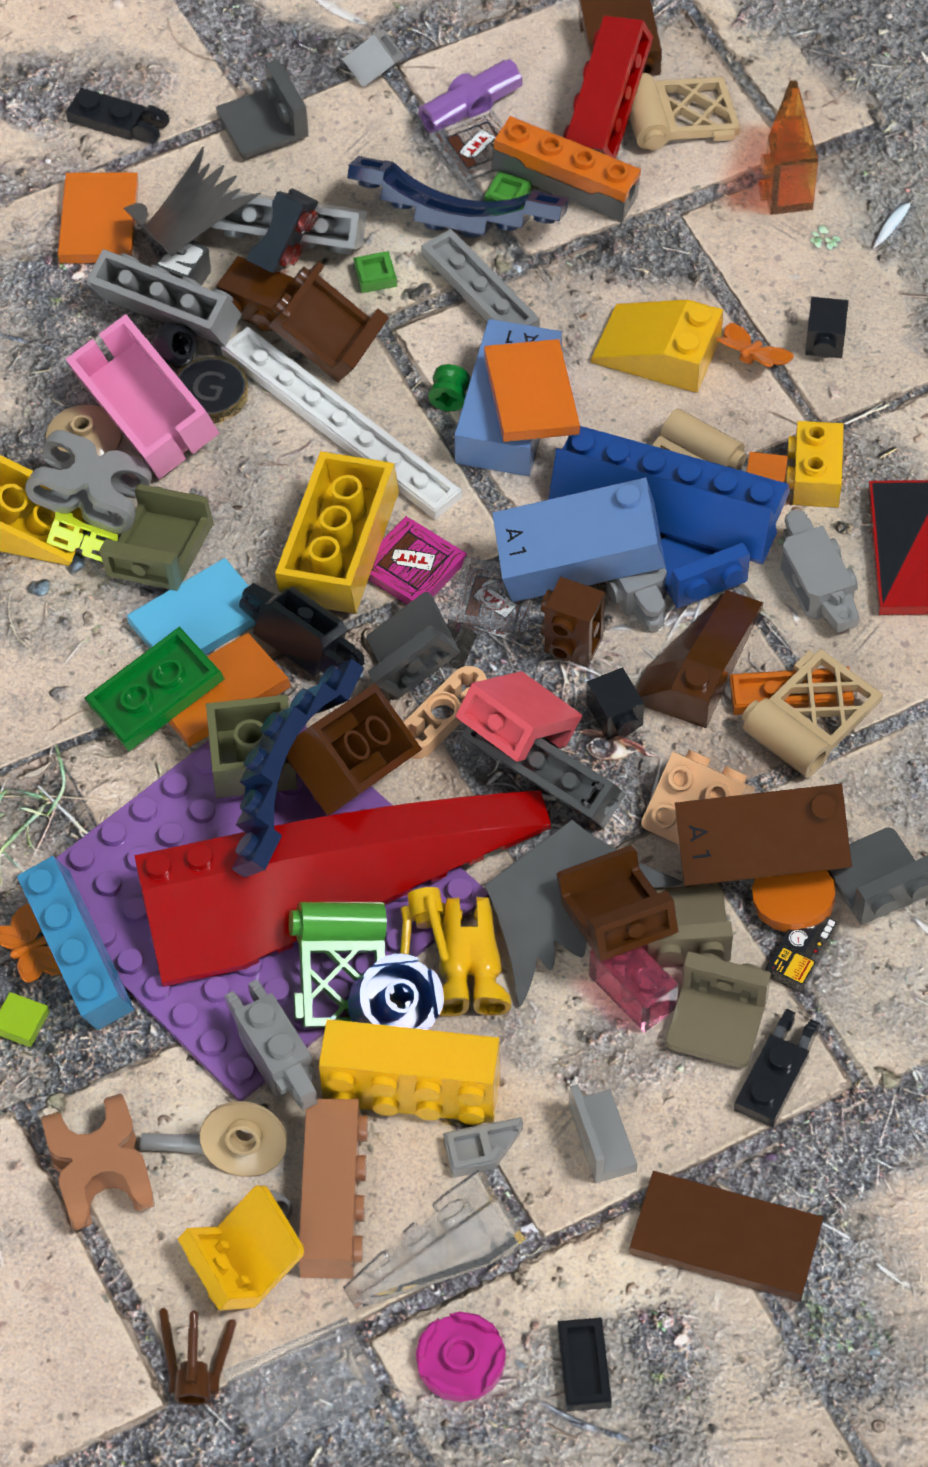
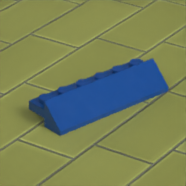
M580 426L579 435L568 436L563 449L556 448L548 500L646 477L655 503L660 535L717 552L743 542L750 553L749 561L762 565L777 534L776 522L790 493L788 483Z

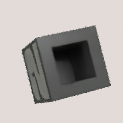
M191 241L173 256L165 251L156 263V266L167 270L171 275L178 278L188 277L202 286L211 273L209 248L197 241Z

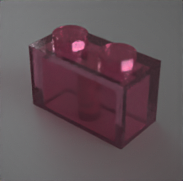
M642 947L601 962L594 951H590L589 976L644 1033L675 1010L678 983Z

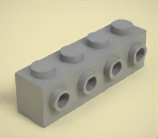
M227 190L223 196L234 190ZM239 191L231 200L254 193ZM260 194L221 219L211 228L224 230L223 235L228 237L245 238V233L259 235V241H261L271 224L274 196ZM318 203L298 247L316 249V244L330 246V252L351 254L352 249L355 250L363 247L367 210Z
M103 249L86 280L104 300L166 324L179 323L185 325L195 335L222 346H226L242 315L232 303L233 297L219 289L209 290L188 277L178 278L156 265L149 267L125 253L118 255Z

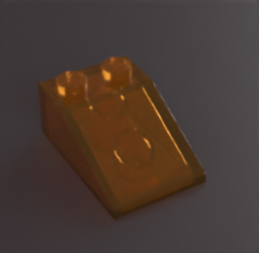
M797 80L789 81L768 136L767 153L761 154V169L764 179H759V194L761 201L767 200L770 215L813 210L818 157Z

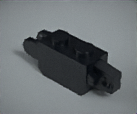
M252 583L243 590L239 607L256 622L253 634L314 677L320 672L324 673L330 666H337L350 659L355 660L361 666L365 664V655L362 654L359 648L357 649L355 645L345 639L347 630L343 620L295 587H286L277 594H274Z

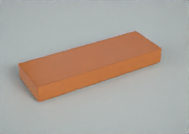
M826 668L816 669L812 673V682H835L834 674ZM796 671L730 674L729 685L733 715H743L746 708L755 700L760 702L765 698L770 699ZM836 692L814 693L815 707L838 706ZM842 692L844 706H853V692ZM808 693L790 694L784 700L793 708H809Z

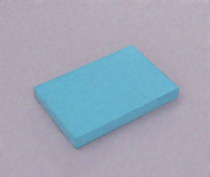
M226 558L182 582L178 591L169 590L127 615L129 625L149 649L180 626L205 655L256 624L239 607L242 592L249 585Z

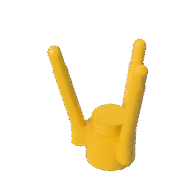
M424 887L413 890L407 894L409 905L400 908L403 921L400 954L409 955L412 922L415 921L417 928H432L440 959L446 962L449 956L443 934L445 903H442L440 889L437 887Z

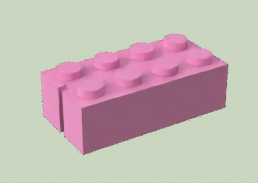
M126 314L99 334L114 357L113 360L107 361L93 339L65 359L79 381L140 457L150 466L158 479L186 460L183 453L188 449L194 454L220 434L206 410Z

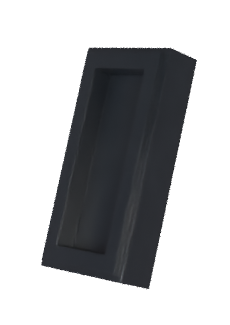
M602 1317L557 1321L566 1412L611 1408L612 1399Z

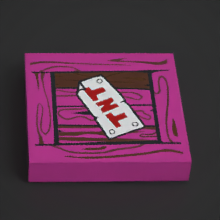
M405 516L382 540L368 580L408 605L424 592H428L434 597L467 562V553Z

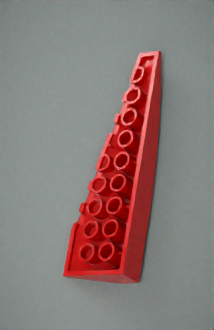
M541 790L422 801L275 825L274 830L280 833L282 837L266 870L246 878L231 869L238 856L236 847L247 834L246 832L134 855L162 987L243 970L259 963V958L274 951L279 954L294 947L293 943L297 941V937L291 936L289 933L290 910L297 909L298 902H383L386 905L413 891L415 886L429 880L431 883L447 877L448 871L465 863H468L469 866L483 860L484 855L498 848L505 850L551 829V822Z

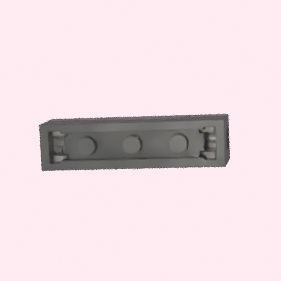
M468 726L461 735L485 754L602 828H605L626 795L614 783L542 738L535 739L525 760L516 762Z

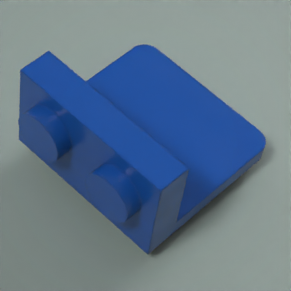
M669 537L661 539L666 564L665 569L667 571L665 589L677 609L748 581L750 553L743 542L717 552Z

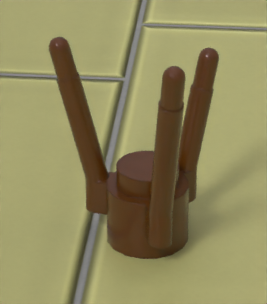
M161 1308L159 1316L169 1372L168 1392L174 1394V1401L183 1405L197 1406L208 1404L210 1402V1394H219V1379L233 1338L236 1321L234 1319L228 1321L210 1373L207 1371L208 1365L206 1363L197 1361L198 1312L195 1310L191 1311L189 1314L187 1361L182 1362L180 1370H178L168 1311L166 1308Z

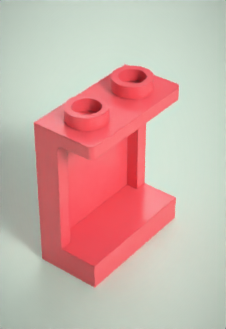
M520 671L473 682L455 717L514 761L519 762L526 759L535 739L545 737L559 748L566 747L583 715L527 674Z

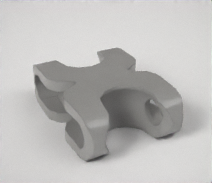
M56 430L48 435L43 445V456L46 463L55 469L39 467L31 473L25 484L28 498L35 504L58 513H69L76 508H80L83 519L88 524L112 533L122 534V532L128 531L135 521L136 511L133 501L124 495L136 497L135 489L138 484L150 485L152 480L150 466L143 460L118 450L108 451L102 456H98L95 444L89 439L67 431ZM58 447L66 449L67 452L59 450ZM127 473L133 474V475H135V476L137 477V479H136V478H132V477H130L129 475H126V474H127ZM40 485L46 486L52 490H46L42 488ZM111 512L117 513L121 517L115 516Z

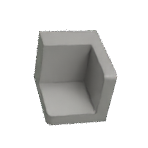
M383 28L342 60L362 86H366L404 58V55Z

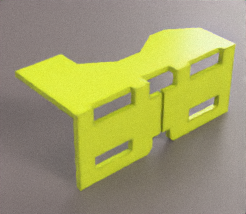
M56 512L46 543L71 552L75 551V548L80 547L83 550V556L103 562L101 556L91 553L92 550L99 551L104 542L97 539L96 535L118 541V534L83 523L74 518L73 513ZM59 522L73 526L74 530L59 526ZM80 528L90 531V536L80 533ZM54 536L67 540L68 544L53 540Z

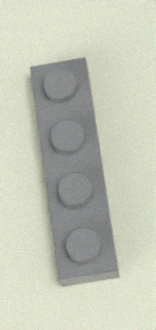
M452 229L421 245L422 256L487 322L488 319L540 327V318Z

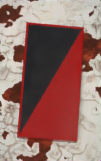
M928 480L869 481L868 494L879 615H928Z

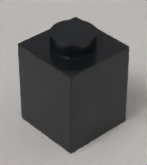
M811 296L805 355L842 359L849 300Z
M623 667L587 681L586 704L607 740L619 735H629L643 726L644 702Z

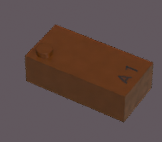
M842 783L675 803L684 887L852 867Z

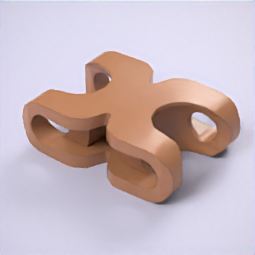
M121 1093L104 1099L106 1119L102 1126L91 1134H77L69 1130L59 1112L41 1117L52 1164L60 1172L58 1178L59 1187L74 1231L91 1226L90 1203L96 1194L105 1189L117 1188L126 1192L134 1205V1209L137 1211L155 1206L145 1161L142 1154L135 1149L137 1141L133 1122L124 1096Z

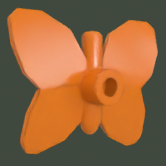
M728 323L724 328V338L716 337L715 339L735 350L741 351L739 359L746 364H753L755 360L771 368L773 364H788L794 358L793 353L784 348L762 347V342L759 340L751 344V336L743 327L735 323Z
M29 903L16 911L11 918L10 926L0 925V945L12 950L10 957L18 959L17 969L22 980L27 983L38 980L43 972L50 975H62L50 947L45 946L48 943L44 935L36 939L41 928Z

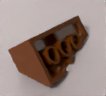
M726 590L646 668L636 689L644 702V707L707 728L729 681L730 674H732L763 608V602Z

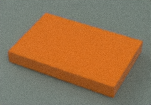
M66 172L58 248L59 263H96L103 249L118 255L125 253L133 257L135 221L123 208L137 203L138 172Z
M559 339L484 346V359L503 442L579 435L580 422Z
M249 633L244 634L207 656L221 671L225 680L168 722L189 747L209 736L206 703L277 696L291 688L286 674Z

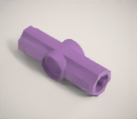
M511 59L497 63L474 77L470 73H464L456 77L451 82L447 92L418 107L419 117L424 124V128L432 135L443 131L466 117L472 120L484 117L491 110L494 101L522 86V76L518 71L517 65Z

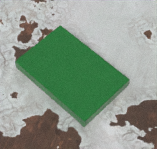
M179 626L84 697V699L129 752L225 680V678L214 663Z

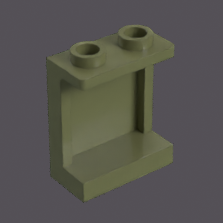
M138 484L135 489L138 505L135 509L136 515L132 527L128 531L122 532L118 541L105 539L99 550L106 575L108 577L178 591L214 524L208 499L194 493H184L164 489L159 486L153 487Z

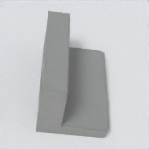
M579 1084L570 1086L569 1110L595 1183L637 1172V1162L611 1089L583 1097Z

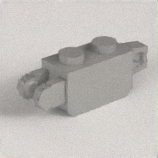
M792 509L785 516L784 523L787 528L783 532L785 542L782 548L783 555L780 568L806 616L814 619L825 617L836 633L857 627L859 614L853 598L854 591L858 589V583L851 568L846 569L841 559V550L835 538L830 539L823 525L814 528L810 518H807L805 511Z
M665 568L607 581V591L614 604L619 603L626 616L635 613L638 621L642 623V627L645 630L647 629L648 632H658L664 626L665 617L663 612H665L666 605L664 597L666 595L665 584L667 577Z
M256 979L248 983L249 994L254 1002L243 1006L239 996L234 991L225 994L226 1004L236 1021L242 1044L273 1095L279 1097L290 1092L302 1111L318 1104L316 1090L311 1083L312 1080L317 1078L312 1056L273 993L267 995L261 983Z

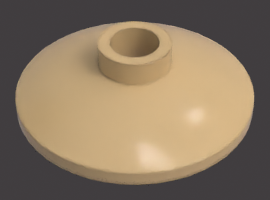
M87 404L73 406L60 412L50 422L46 432V439L48 435L56 430L67 431L87 438L95 444L98 456H102L108 451L118 450L122 440V433L100 406ZM58 447L59 450L67 452L66 449Z
M235 1101L216 1107L206 1116L200 1130V1145L207 1159L220 1170L235 1176L253 1177L271 1171L280 1163L286 1151L287 1136L282 1123L271 1111L258 1104ZM241 1130H246L250 1133H244Z

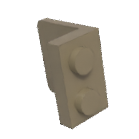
M719 885L654 888L657 893L667 890L673 898L679 933L644 945L647 966L684 964L688 951L697 954L710 953L718 956L721 960L731 961L732 923L726 919L723 889Z
M688 951L683 968L682 988L667 1033L666 1046L673 1051L730 1066L746 1067L750 1061L767 1003L771 972L763 971L760 967L753 964L745 963L740 965L724 961L714 954H697Z

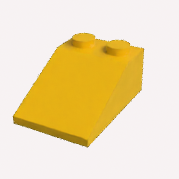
M688 299L616 304L591 357V363L698 393L720 343L715 339L716 337H722L724 309Z
M0 455V551L69 566L77 548L71 552L46 543L56 512L35 504L26 494L25 484L33 471ZM40 485L42 488L46 490H52L46 486ZM80 508L70 512L73 513L74 518L86 523ZM59 522V526L74 530L73 526ZM54 536L53 540L68 544L67 540Z

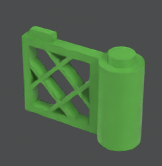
M298 902L297 909L290 910L289 933L291 936H296L299 943L301 993L293 994L294 1020H302V1029L325 1028L327 1019L352 1022L350 1017H338L343 1011L349 1015L348 1000L345 1001L328 983L341 969L354 981L360 976L348 964L349 960L356 953H374L375 962L385 957L387 917L383 902ZM310 953H326L338 965L337 968L323 980L311 969ZM337 953L350 954L345 959H343ZM311 980L318 986L313 993ZM321 990L340 1007L331 1018H313L312 999Z

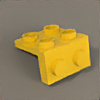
M265 1185L254 1186L218 1226L187 1228L178 1238L180 1245L187 1255L188 1262L196 1270L207 1289L209 1298L219 1311L255 1308L304 1255L302 1243L269 1188Z

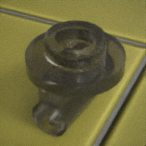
M455 622L452 625L447 624L461 653L451 659L449 664L451 667L459 669L465 666L477 634L471 629H466L460 622Z

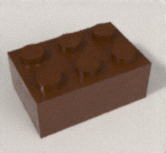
M374 683L300 733L293 742L286 758L308 787L315 801L329 816L420 752L422 748L377 684Z

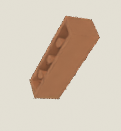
M317 1099L318 1104L306 1109L299 1233V1240L304 1247V1255L298 1261L300 1277L354 1279V1262H363V1236H356V1222H364L365 1195H357L358 1181H366V1155H359V1142L368 1141V1116L360 1115L359 1099Z

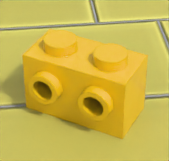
M797 421L796 436H788L787 447L788 459H794V467L787 466L786 483H788L789 489L793 490L792 505L839 508L842 487L844 423Z

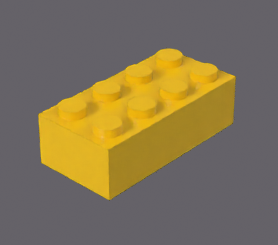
M320 451L275 572L279 592L286 587L293 586L325 609L352 614L357 613L399 494L394 463Z
M327 1019L319 1061L322 1099H359V1109L373 1110L375 1113L384 1116L402 1113L416 1115L421 1119L430 1121L448 1118L460 1120L468 1125H480L483 1122L494 1123L500 1083V1037Z

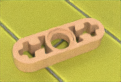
M464 666L457 669L403 722L413 737H418L424 732L423 741L415 739L422 750L411 758L420 759L428 756L462 723L455 716L470 688L468 687L462 692V684L470 686L473 682L486 680V675L481 669L474 666ZM445 705L451 707L454 713L449 718L439 719L432 714V711L437 706Z

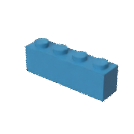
M51 856L17 875L81 1017L97 1030H100L134 1011L132 1002L70 871L54 856Z

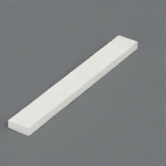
M249 326L229 340L226 346L221 347L223 357L351 456L394 463L399 493L434 520L439 518L462 498V489Z

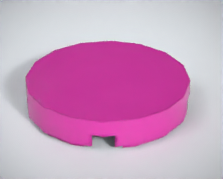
M456 1312L450 1313L449 1317H444L441 1320L438 1318L427 1326L419 1337L416 1362L419 1376L430 1391L446 1400L465 1402L479 1399L495 1388L503 1376L506 1351L503 1340L493 1323L478 1314Z

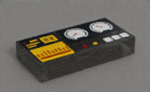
M827 916L821 923L802 929H788L765 971L771 972V979L803 994L836 936L840 922Z

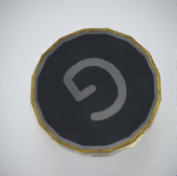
M204 357L193 360L189 365L181 368L177 374L178 378L206 410L213 423L224 421V417L232 413L235 416L241 412L248 400L249 388L244 371L236 363L222 357Z

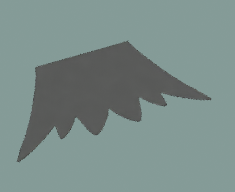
M204 147L198 152L179 183L145 227L143 226L146 222L148 211L144 204L135 203L123 208L171 256L221 219L261 194L254 193L231 200L241 190L239 188L223 196L237 178V176H232L215 186L223 172L224 165L203 180L210 166V163H208L198 173Z
M573 820L569 821L484 885L496 911L507 945L519 1007L522 1006L529 992L536 969L537 958H540L548 970L553 969L555 962L554 941L578 957L582 958L585 955L586 940L562 906L557 873L616 851L615 848L596 838ZM639 862L641 871L654 888L683 884V881Z

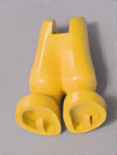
M460 897L447 898L444 911L443 934L449 959L443 962L439 957V972L441 977L445 979V984L442 986L444 1002L439 1016H459L468 1011V975H472L475 981L473 1008L476 1013L484 1016L507 1013L511 1009V997L496 982V978L501 973L502 966L495 939L489 898L476 897L474 914L476 926L461 927L462 910L460 908Z

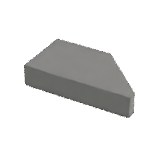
M522 1117L443 1133L452 1178L496 1169L522 1132Z

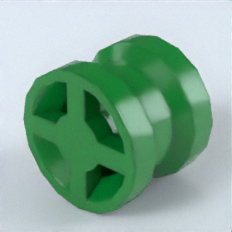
M445 364L437 367L433 374L434 384L429 390L428 400L433 406L443 411L452 412L462 409L466 398L465 391H467L470 384L469 373L457 365Z

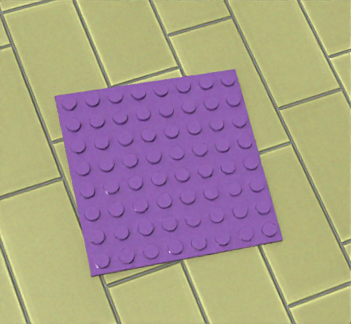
M304 726L299 734L306 730L307 727ZM208 740L56 857V859L70 871L125 990L238 1101H244L261 1087L265 1080L242 1044L236 1021L226 1004L225 994L234 991L239 996L243 1006L254 1002L249 994L248 983L257 979L267 995L273 993L307 1048L324 1034L325 1028L302 1029V1020H294L293 994L301 993L298 941L293 943L294 947L279 954L274 951L259 958V963L249 968L162 987L134 855L244 832L236 826L242 813L240 804L244 795L216 798L210 742ZM297 772L298 789L276 792L274 826L327 816ZM370 786L331 815L392 806V804ZM460 866L448 871L447 877L431 883L429 880L413 887V890L424 887L439 888L442 903H446L447 898L460 897L462 920L476 909V897H490L487 890ZM407 895L385 905L387 917L385 956L400 954L403 923L400 908L409 905ZM413 921L409 955L417 958L436 941L432 928H417L416 922ZM310 953L311 969L320 978L325 980L338 965L326 953ZM350 953L337 954L341 958L345 959ZM356 953L349 960L348 964L361 975L375 963L374 953ZM341 969L330 980L328 985L341 998L347 1001L354 980ZM311 980L313 993L318 986ZM323 990L312 999L313 1018H331L340 1008ZM343 1011L338 1017H345L348 1014Z

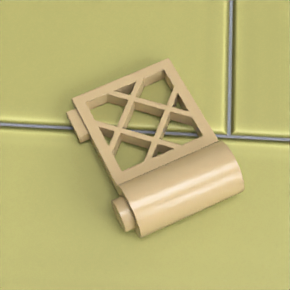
M642 73L629 115L639 147L647 150H657L663 147L669 140L712 137L713 141L734 140L735 136H739L741 127L724 77L655 81L651 75ZM717 90L719 97L713 101L702 95L701 91ZM677 92L686 98L679 103L668 97L667 93ZM694 101L707 110L700 115L688 108V105ZM715 113L726 119L728 124H717L709 120V118ZM681 115L694 122L692 126L677 127L675 120Z
M679 408L669 415L662 427L660 436L652 445L737 470L742 469L747 458V454L744 453V443Z
M822 649L816 654L809 650L794 664L793 669L796 673L770 699L765 698L760 702L757 700L753 701L742 715V720L745 721L743 731L806 778L811 777L821 768L830 752L883 698L881 692ZM822 665L834 674L835 682L813 683L812 673ZM858 691L867 698L861 706H844L842 692ZM836 692L838 706L815 707L814 693ZM808 693L809 708H793L784 700L790 694ZM839 716L840 727L832 735H829L817 726L816 717Z

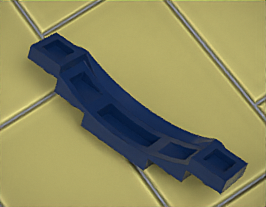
M358 156L348 167L347 179L357 180L358 185L367 188H378L379 185H382L380 200L389 201L391 206L399 209H411L414 206V221L424 223V227L431 230L456 229L459 230V234L466 237L485 235L493 223H496V227L500 229L514 231L522 228L530 219V216H534L533 219L537 222L552 224L555 221H560L568 209L569 198L546 194L536 190L521 197L503 201H475L451 196L417 181L392 161Z
M350 659L337 666H330L321 676L319 684L309 689H301L293 698L290 708L279 713L273 712L264 721L260 730L263 736L259 744L245 758L244 766L246 770L240 780V783L245 786V792L240 804L242 813L236 826L247 834L236 847L238 856L231 869L242 877L246 878L266 870L282 837L280 833L274 830V806L277 785L287 754L299 732L313 715L349 701L364 670V667L355 660Z

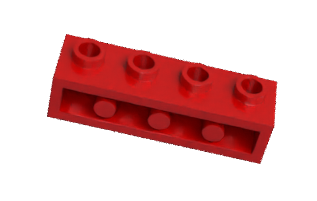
M603 16L600 29H597L594 34L592 55L590 61L588 60L585 63L583 70L584 80L580 93L575 95L573 102L574 112L570 125H567L564 130V138L616 159L653 41V36L644 20Z

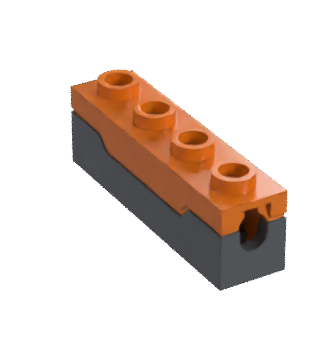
M509 116L494 140L493 170L531 181L532 186L557 196L569 198L571 202L620 222H623L637 199L641 169L512 116Z

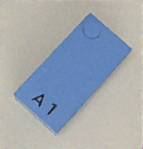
M488 319L455 432V464L530 476L540 438L503 442L484 359V346L559 339L562 348V331Z
M646 477L492 513L502 580L512 602L545 595L548 589L554 590L560 576L588 586L666 568L655 503Z

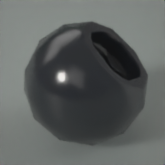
M179 323L165 324L152 337L151 345L172 370L183 369L196 358L198 350L196 335L185 325Z

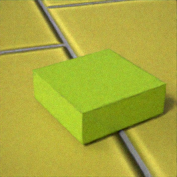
M9 992L0 1009V1037L32 1047L50 1013L48 1006Z

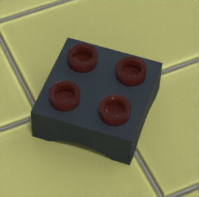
M293 188L288 193L277 191L272 202L273 213L270 227L263 239L251 248L246 260L272 273L287 269L290 264L295 266L304 248L300 241L305 231L311 232L318 219L319 212L315 211L319 201Z

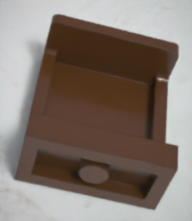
M579 0L578 22L580 32H584L589 58H591L594 48V34L597 29H600L603 16L644 20L653 36V41L643 73L651 76H659L661 74L662 48L651 0Z
M318 261L310 270L304 266L293 278L290 284L295 287L290 295L285 292L273 306L272 310L276 315L268 326L338 383L356 367L389 319V316L379 308L369 316L319 276L324 265Z
M632 845L557 873L562 906L600 962L679 933L673 898L667 890L661 893L656 892L641 871L637 851Z

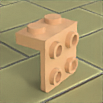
M689 749L686 756L672 751L641 823L644 829L679 845L675 811L676 802L753 794L755 787L746 784L747 775L725 766L723 772L709 767L711 759Z

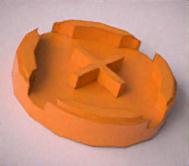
M828 871L757 878L752 886L753 904L761 921L775 930L787 933L789 930L812 927L819 923L822 924L831 915L836 902L834 880Z

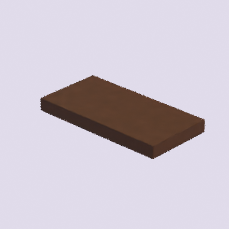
M653 1170L629 1247V1254L801 1302L824 1217Z

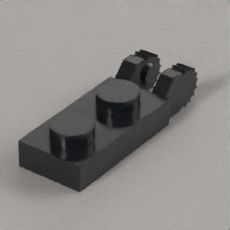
M82 87L66 111L67 122L131 141L135 139L152 144L156 143L160 138L161 133L157 128H165L170 121V117L164 109L162 110L152 105L145 107Z
M786 1009L782 1014L774 1035L770 1034L734 1105V1111L772 1128L777 1122L808 1061L809 1050L820 1026L819 1022L810 1019L803 1029L798 1046L786 1041L785 1038L794 1025L796 1012Z

